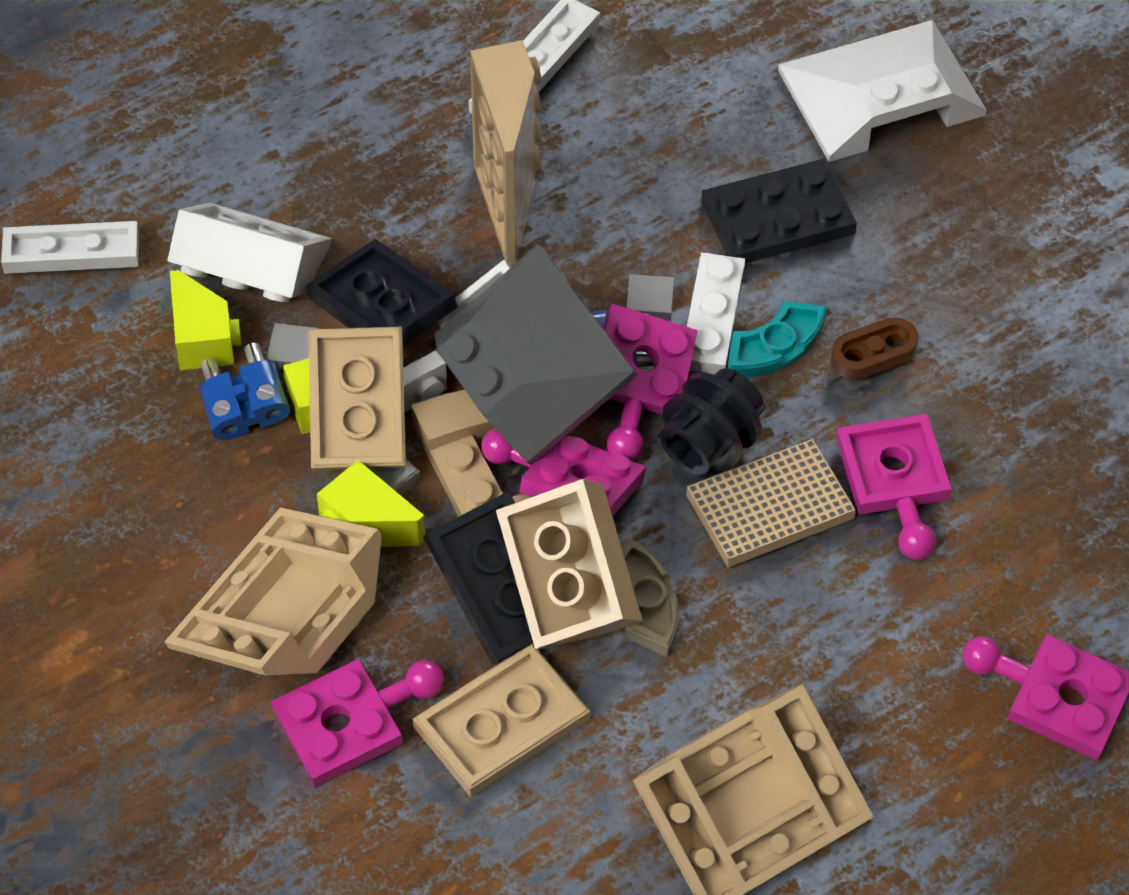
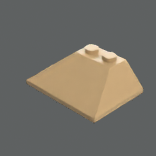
M280 507L165 640V644L172 650L265 676L318 673L375 603L382 540L381 533L376 528Z
M803 684L738 714L661 758L632 780L693 895H744L874 817Z

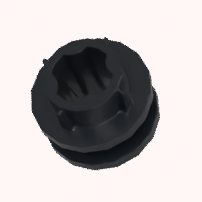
M720 369L714 375L707 372L694 373L683 384L682 394H675L663 406L662 417L665 426L657 436L660 438L662 447L668 456L689 473L696 475L705 474L710 468L729 470L742 458V450L750 448L761 437L762 424L759 416L766 409V405H764L762 396L756 386L735 369Z

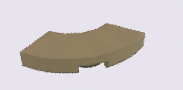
M627 538L621 548L643 622L625 627V638L668 657L675 642L678 629V599L668 578L669 574L661 562L645 547Z

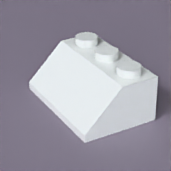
M206 203L179 209L167 261L182 265L181 272L187 275L205 278L209 273L222 277V284L240 290H247L249 286L264 290L263 296L268 299L289 302L290 298L307 293L305 286L313 281L330 248L332 238L214 203Z

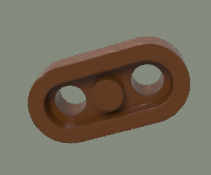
M893 317L839 336L833 344L831 365L840 376L858 380L910 361L916 354L919 338L917 329L909 321ZM888 345H897L899 347L891 348ZM850 359L858 360V362L850 361Z

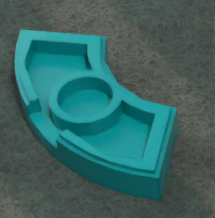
M782 301L777 315L764 326L751 331H733L728 369H735L743 376L749 378L774 373L795 363L812 348L819 338L825 323L827 306Z

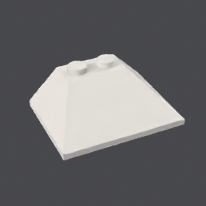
M933 20L778 65V72L828 162L868 151L871 128L934 109L937 110L946 127L986 115V108Z

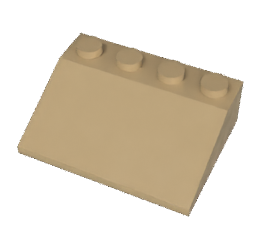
M523 40L470 51L474 169L504 259L510 265H514L517 261L535 192V171L541 170L540 154L535 144L536 142H541L540 126L535 114L541 113L540 97L535 84L541 83V73L537 58L535 56L529 58Z

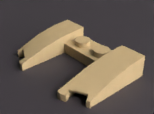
M465 390L440 395L411 405L412 427L458 517L503 494L477 445L482 442L485 434L494 429V427L482 415ZM525 494L512 496L515 503L531 498Z

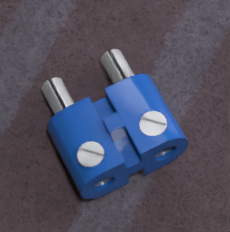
M251 343L257 361H255L252 349L248 344L244 350L249 364L239 367L241 374L230 377L229 372L220 374L217 362L213 358H208L210 367L206 359L201 363L206 381L201 384L199 390L213 436L216 439L230 440L250 433L248 426L259 423L262 429L283 421L290 413V407L276 365L269 360H264L260 346L257 343Z

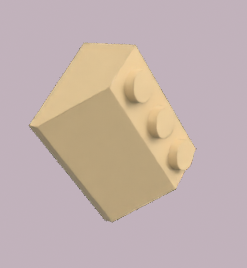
M581 479L496 510L535 649L599 637L643 622L603 484Z

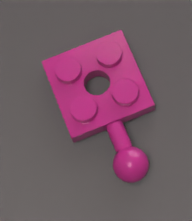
M611 304L606 311L603 329L636 371L637 375L609 398L625 404L620 427L613 430L608 436L607 450L611 454H621L629 460L635 461L642 454L644 447L643 438L637 431L642 409L662 415L663 406L675 394H682L683 384L688 379L698 330ZM642 351L650 355L654 363L653 370L643 371L639 369L633 361V353Z
M928 414L837 428L836 441L858 514L897 509L903 526L898 537V545L901 552L912 560H922L929 557L936 547V536L928 525L921 523L916 505L950 500L952 489ZM890 457L898 458L905 464V467L900 470H890L884 467L881 461Z
M495 428L485 434L481 443L483 455L491 463L502 465L514 461L530 468L522 476L520 493L534 497L581 479L603 484L612 517L644 481L646 466L633 462L624 455L611 454L608 451L588 444L585 440L578 437L566 435L532 465L528 464Z
M1046 634L1031 667L1002 655L998 644L993 639L985 636L970 639L962 651L963 663L972 673L986 675L994 671L1022 685L1007 717L1008 720L1098 761L1129 693V671ZM1067 688L1074 689L1082 695L1084 703L1081 705H1070L1061 698L1059 691Z
M357 659L270 702L274 714L313 786L317 787L404 744L402 734L387 709L411 696L420 699L435 697L443 688L444 674L440 666L435 662L420 660L409 667L404 680L377 692L360 660ZM343 714L350 718L349 724L340 731H329L324 727L325 721L332 715Z

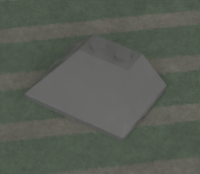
M539 244L435 333L436 350L482 415L530 465L637 375L636 371Z

